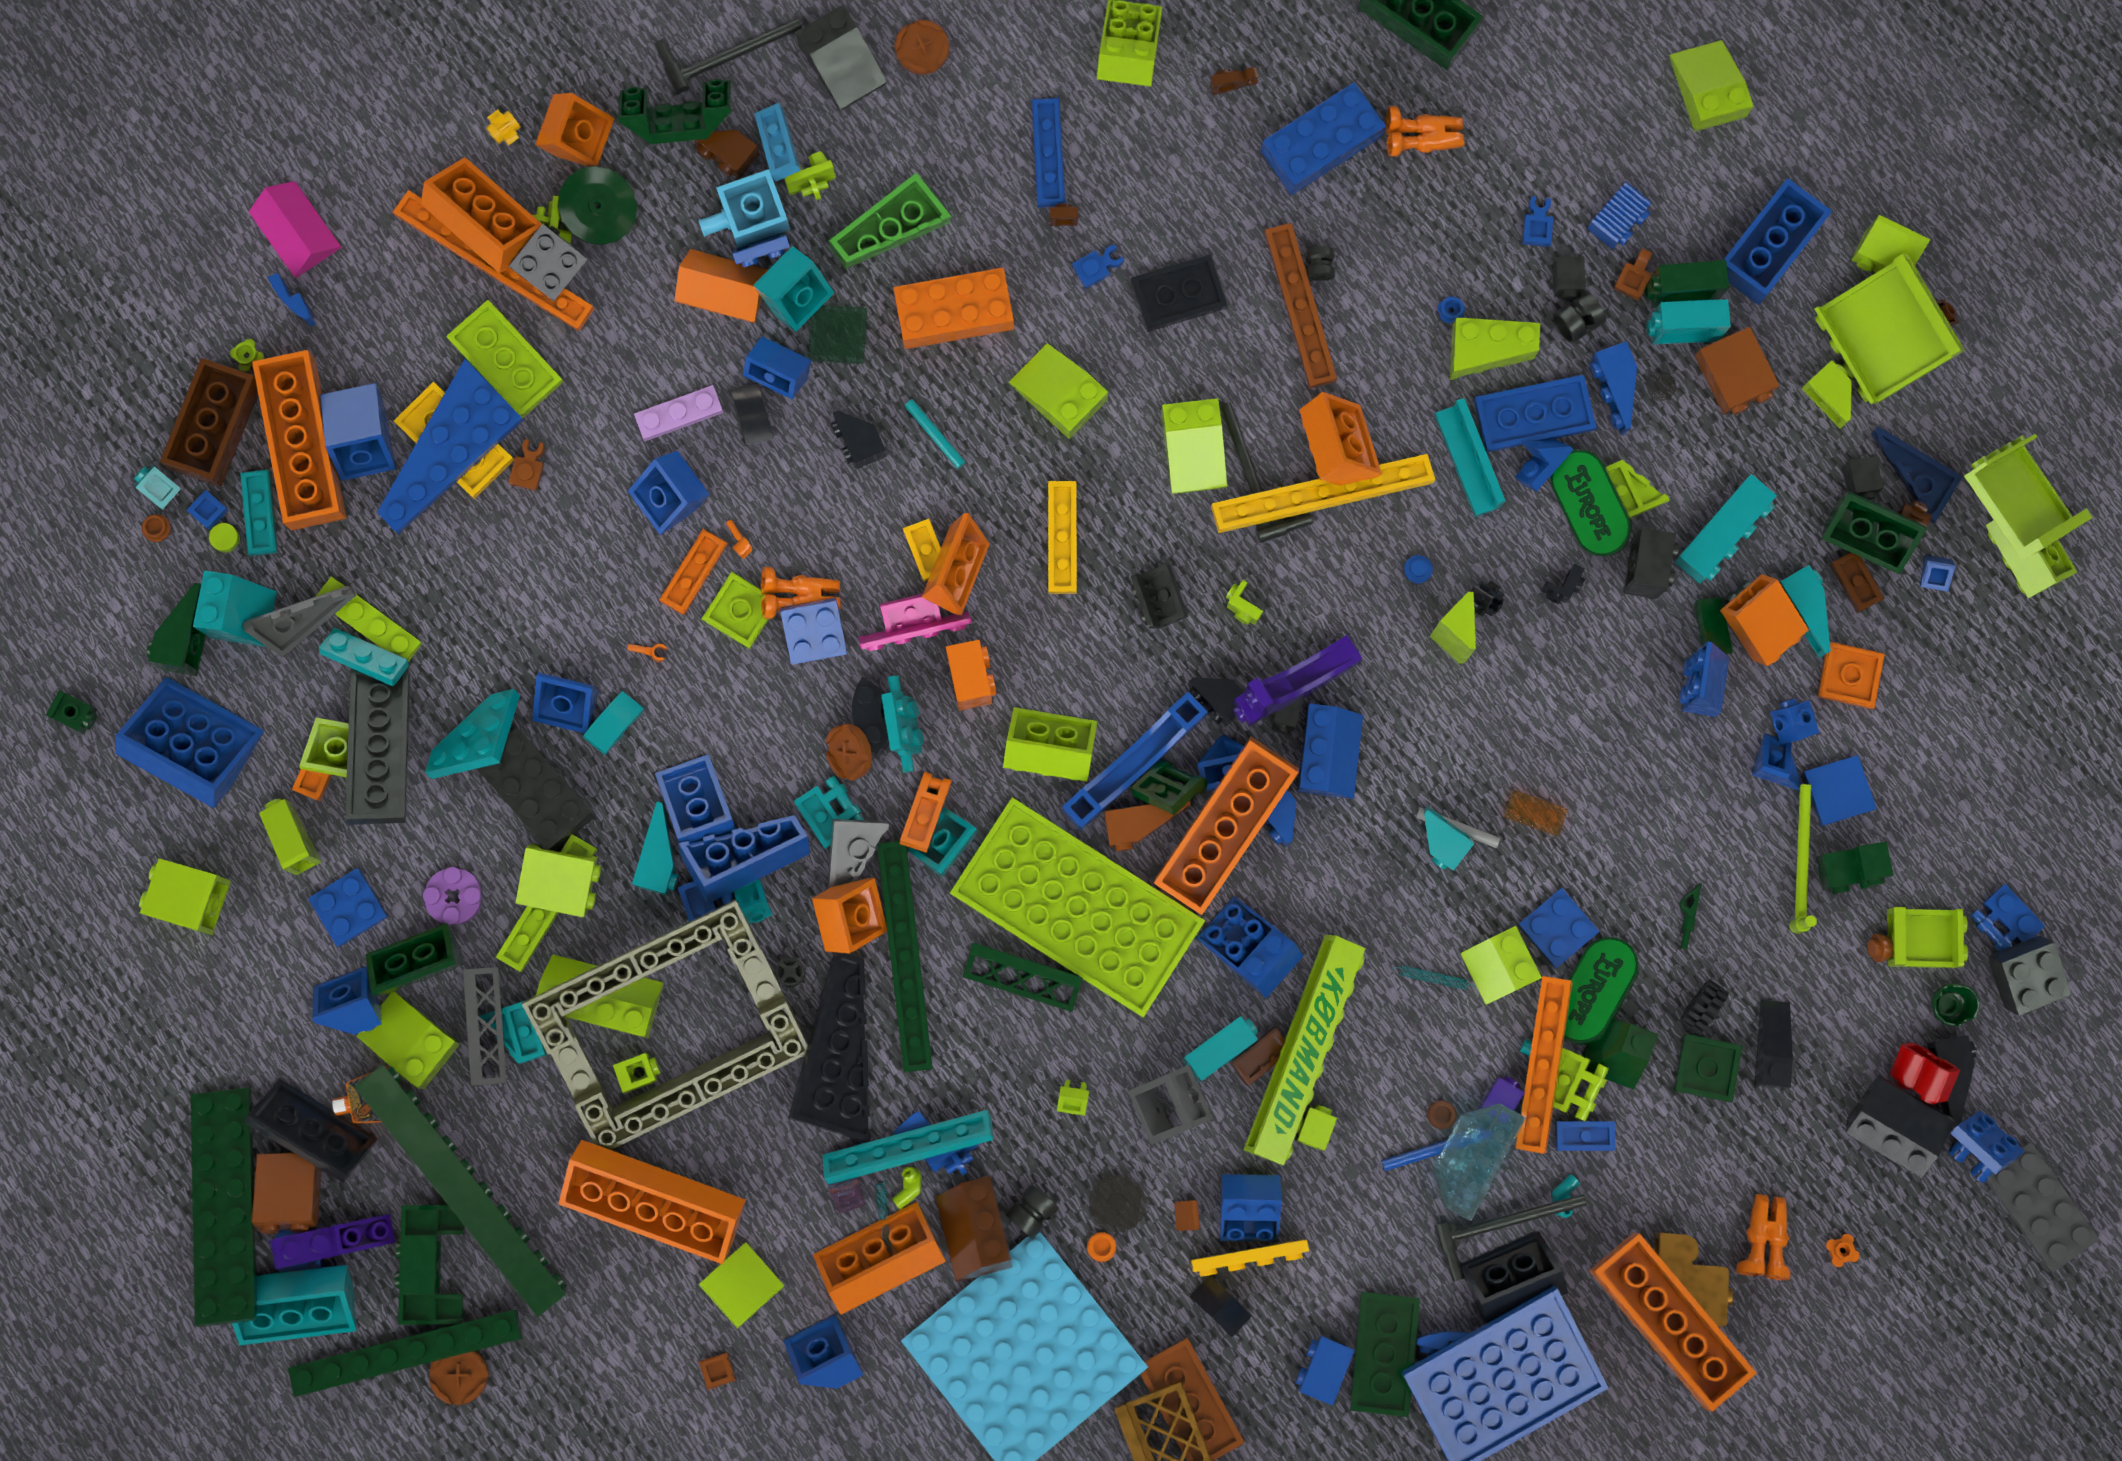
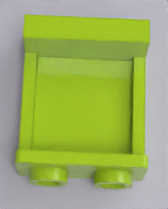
M530 843L525 849L515 904L584 917L588 910H593L596 893H592L593 882L598 883L601 873V866L597 865L598 857L585 858L541 849L542 845Z
M1906 907L1887 909V936L1893 944V953L1891 958L1888 959V967H1964V962L1968 959L1967 945H1964V933L1967 931L1968 923L1966 916H1963V909L1923 910L1906 909Z

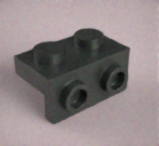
M1170 564L1161 565L1143 574L1131 575L1132 593L1139 600L1142 608L1140 610L1141 618L1149 628L1160 629L1189 617Z

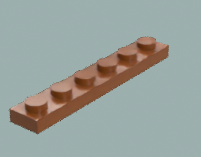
M1288 223L1265 229L1264 234L1309 389L1334 383L1337 381V376L1293 225Z

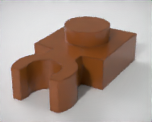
M525 439L522 444V449L525 453L524 458L515 457L508 483L512 486L537 491L544 464L538 462L537 459L544 454L545 445L540 442L538 449L532 452L529 451L530 440Z

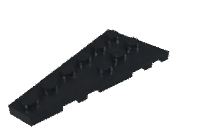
M834 952L788 1119L867 1143L871 1142V1133L868 1132L870 1105H867L869 1078L867 1040H865L866 1013H864L863 997L865 995L864 959L847 953Z

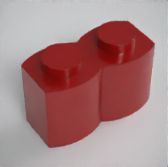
M1910 1042L1901 1045L1889 1075L1896 1080L1898 1086L1907 1090L1914 1089L1920 1094V1098L1923 1101L1936 1104L1948 1100L1960 1070L1950 1062L1935 1056L1928 1049Z

